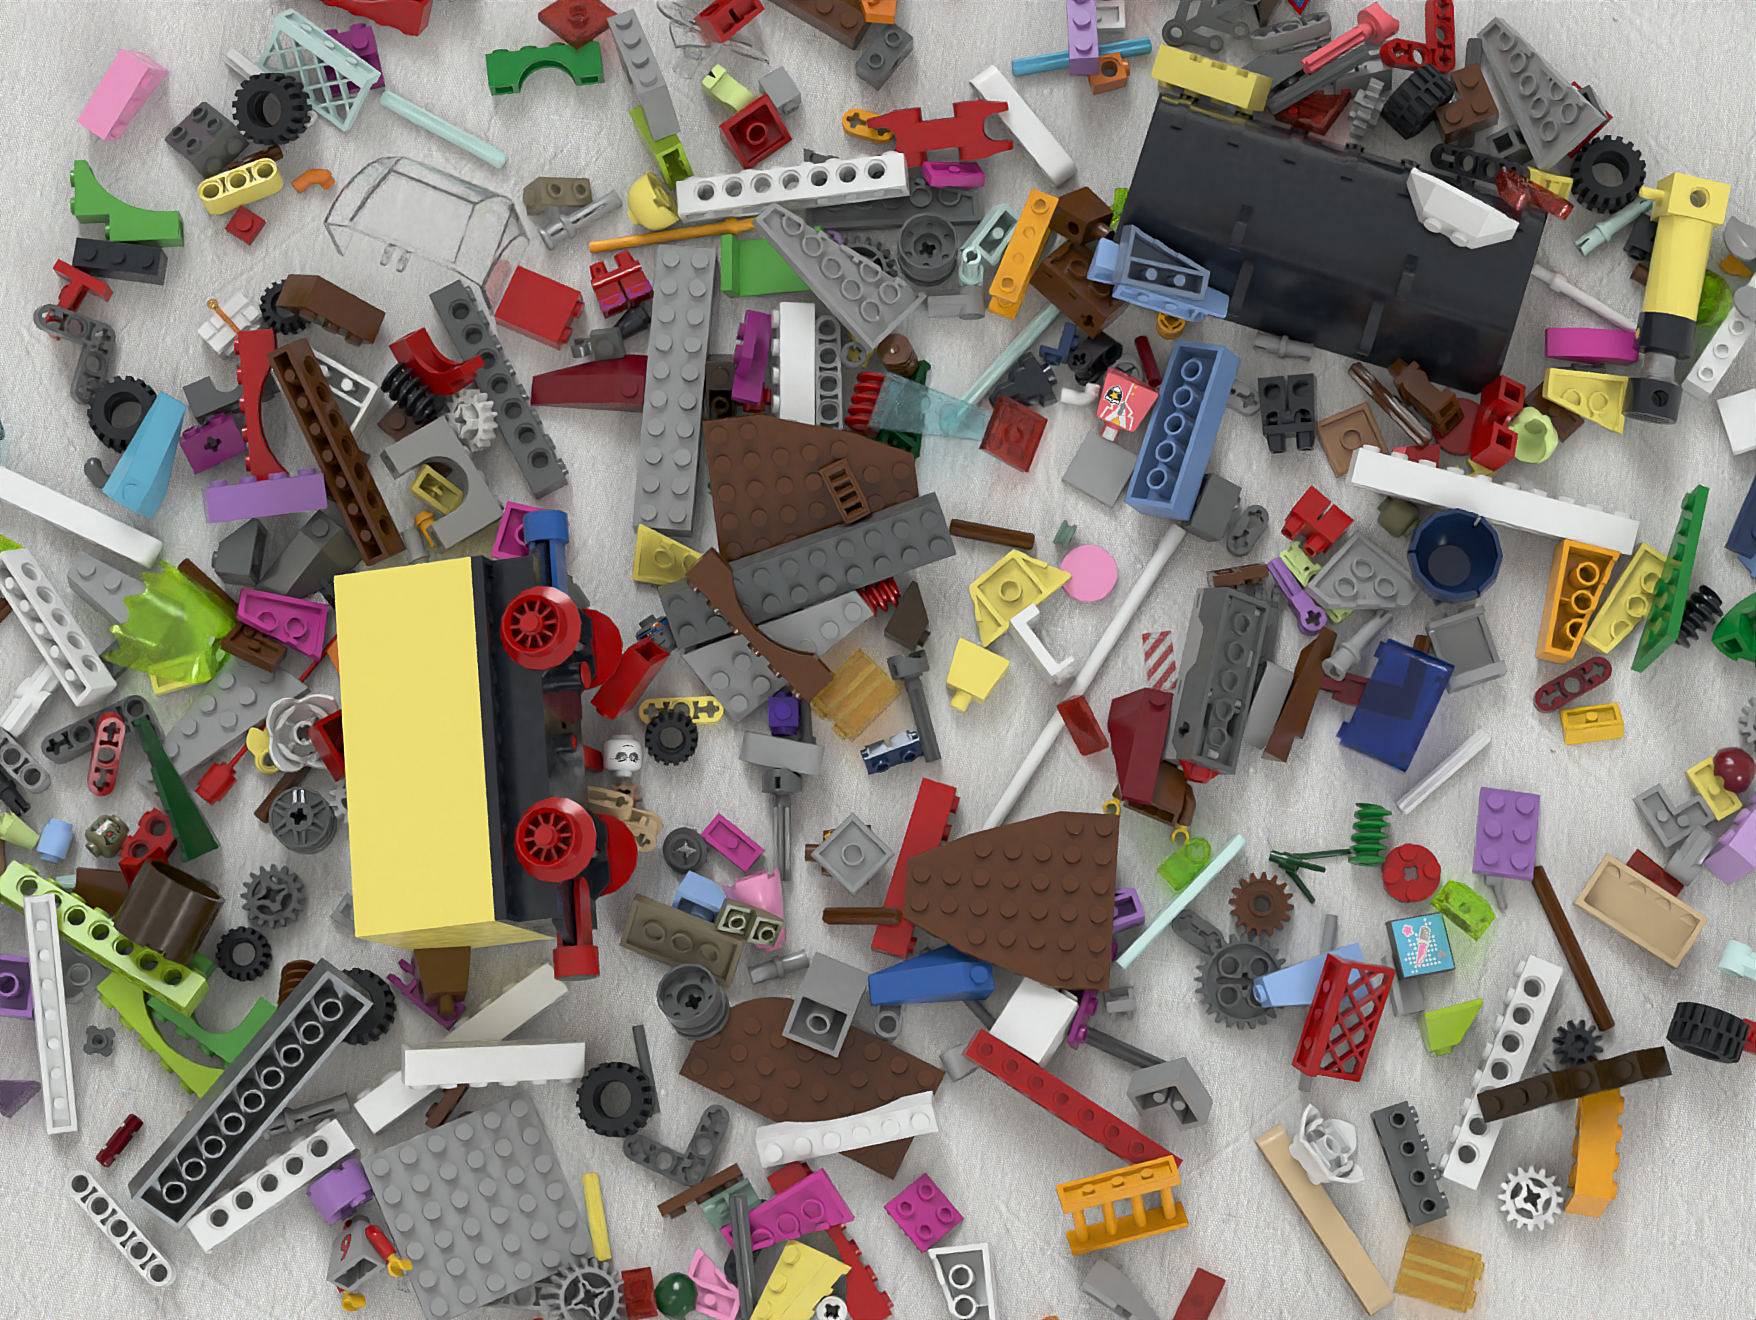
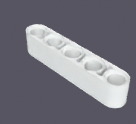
M994 65L989 66L969 81V85L978 99L1008 101V111L991 115L1052 188H1057L1078 172L1070 156Z
M82 1170L72 1172L66 1180V1189L146 1281L157 1287H168L173 1284L177 1276L174 1264L92 1173ZM85 1176L89 1181L86 1191L79 1193L76 1189V1182L79 1178ZM105 1198L108 1202V1210L106 1213L99 1215L95 1209L96 1203L100 1199ZM125 1221L128 1225V1231L124 1236L118 1237L115 1233V1227L118 1222ZM140 1243H145L148 1248L147 1255L143 1259L136 1258L134 1252L136 1246ZM160 1265H164L167 1268V1277L165 1280L158 1282L154 1277L155 1269Z

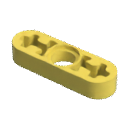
M713 696L652 698L643 701L639 707V716L645 725H648L651 720L648 715H644V711H649L652 705L655 706L657 711H665L664 704H669V712V709H674L678 704H686L690 708L689 716L692 718L693 724L696 723V725L717 724L724 716V707ZM693 703H699L698 709H707L708 704L713 703L714 707L719 709V712H715L713 718H709L707 713L701 712L698 713L699 719H694L695 709Z

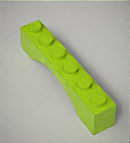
M114 971L96 987L102 993L98 997L108 1009L111 1010L115 1007L122 1015L118 1018L119 1021L129 1031L135 1028L142 1036L139 1042L150 1053L155 1050L162 1057L158 1062L167 1072L171 1074L175 1071L182 1078L179 1084L189 1095L195 1092L201 1099L225 1071L193 1063L169 1045L160 1033L153 1016L150 1014L151 1008L146 1004L149 1001V995L146 991Z

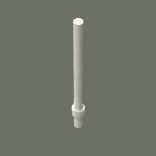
M1537 263L1532 269L1531 274L1550 285L1549 288L1557 293L1561 291L1625 331L1636 332V323L1568 283L1566 277L1559 273L1555 275Z

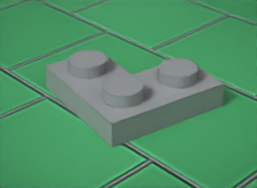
M1660 783L1632 799L1664 850L1690 835L1697 823L1705 826L1716 819L1701 793L1675 808Z

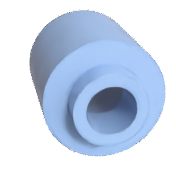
M50 818L48 825L45 824L36 850V852L41 853L40 859L57 864L59 859L65 860L73 836L71 832L72 824Z

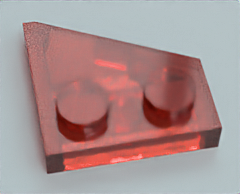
M1341 89V94L1325 95L1324 90H1317L1275 114V120L1325 136L1351 100V90Z

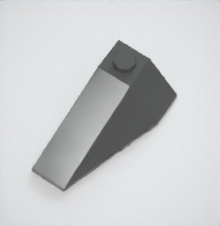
M319 509L299 530L253 590L303 599L312 593H317L323 587L318 581L321 577H324L330 584L334 581V576L343 575L351 567L354 569L363 558L355 541Z

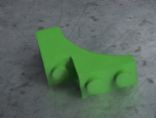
M74 160V170L70 171L71 187H75V197L70 199V209L72 215L76 216L80 224L107 223L105 224V237L110 242L157 248L184 247V225L179 211H152L128 205L112 196L98 183L86 160Z

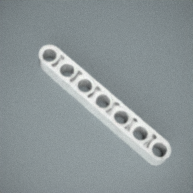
M0 466V501L138 566L151 570L164 545L161 541Z

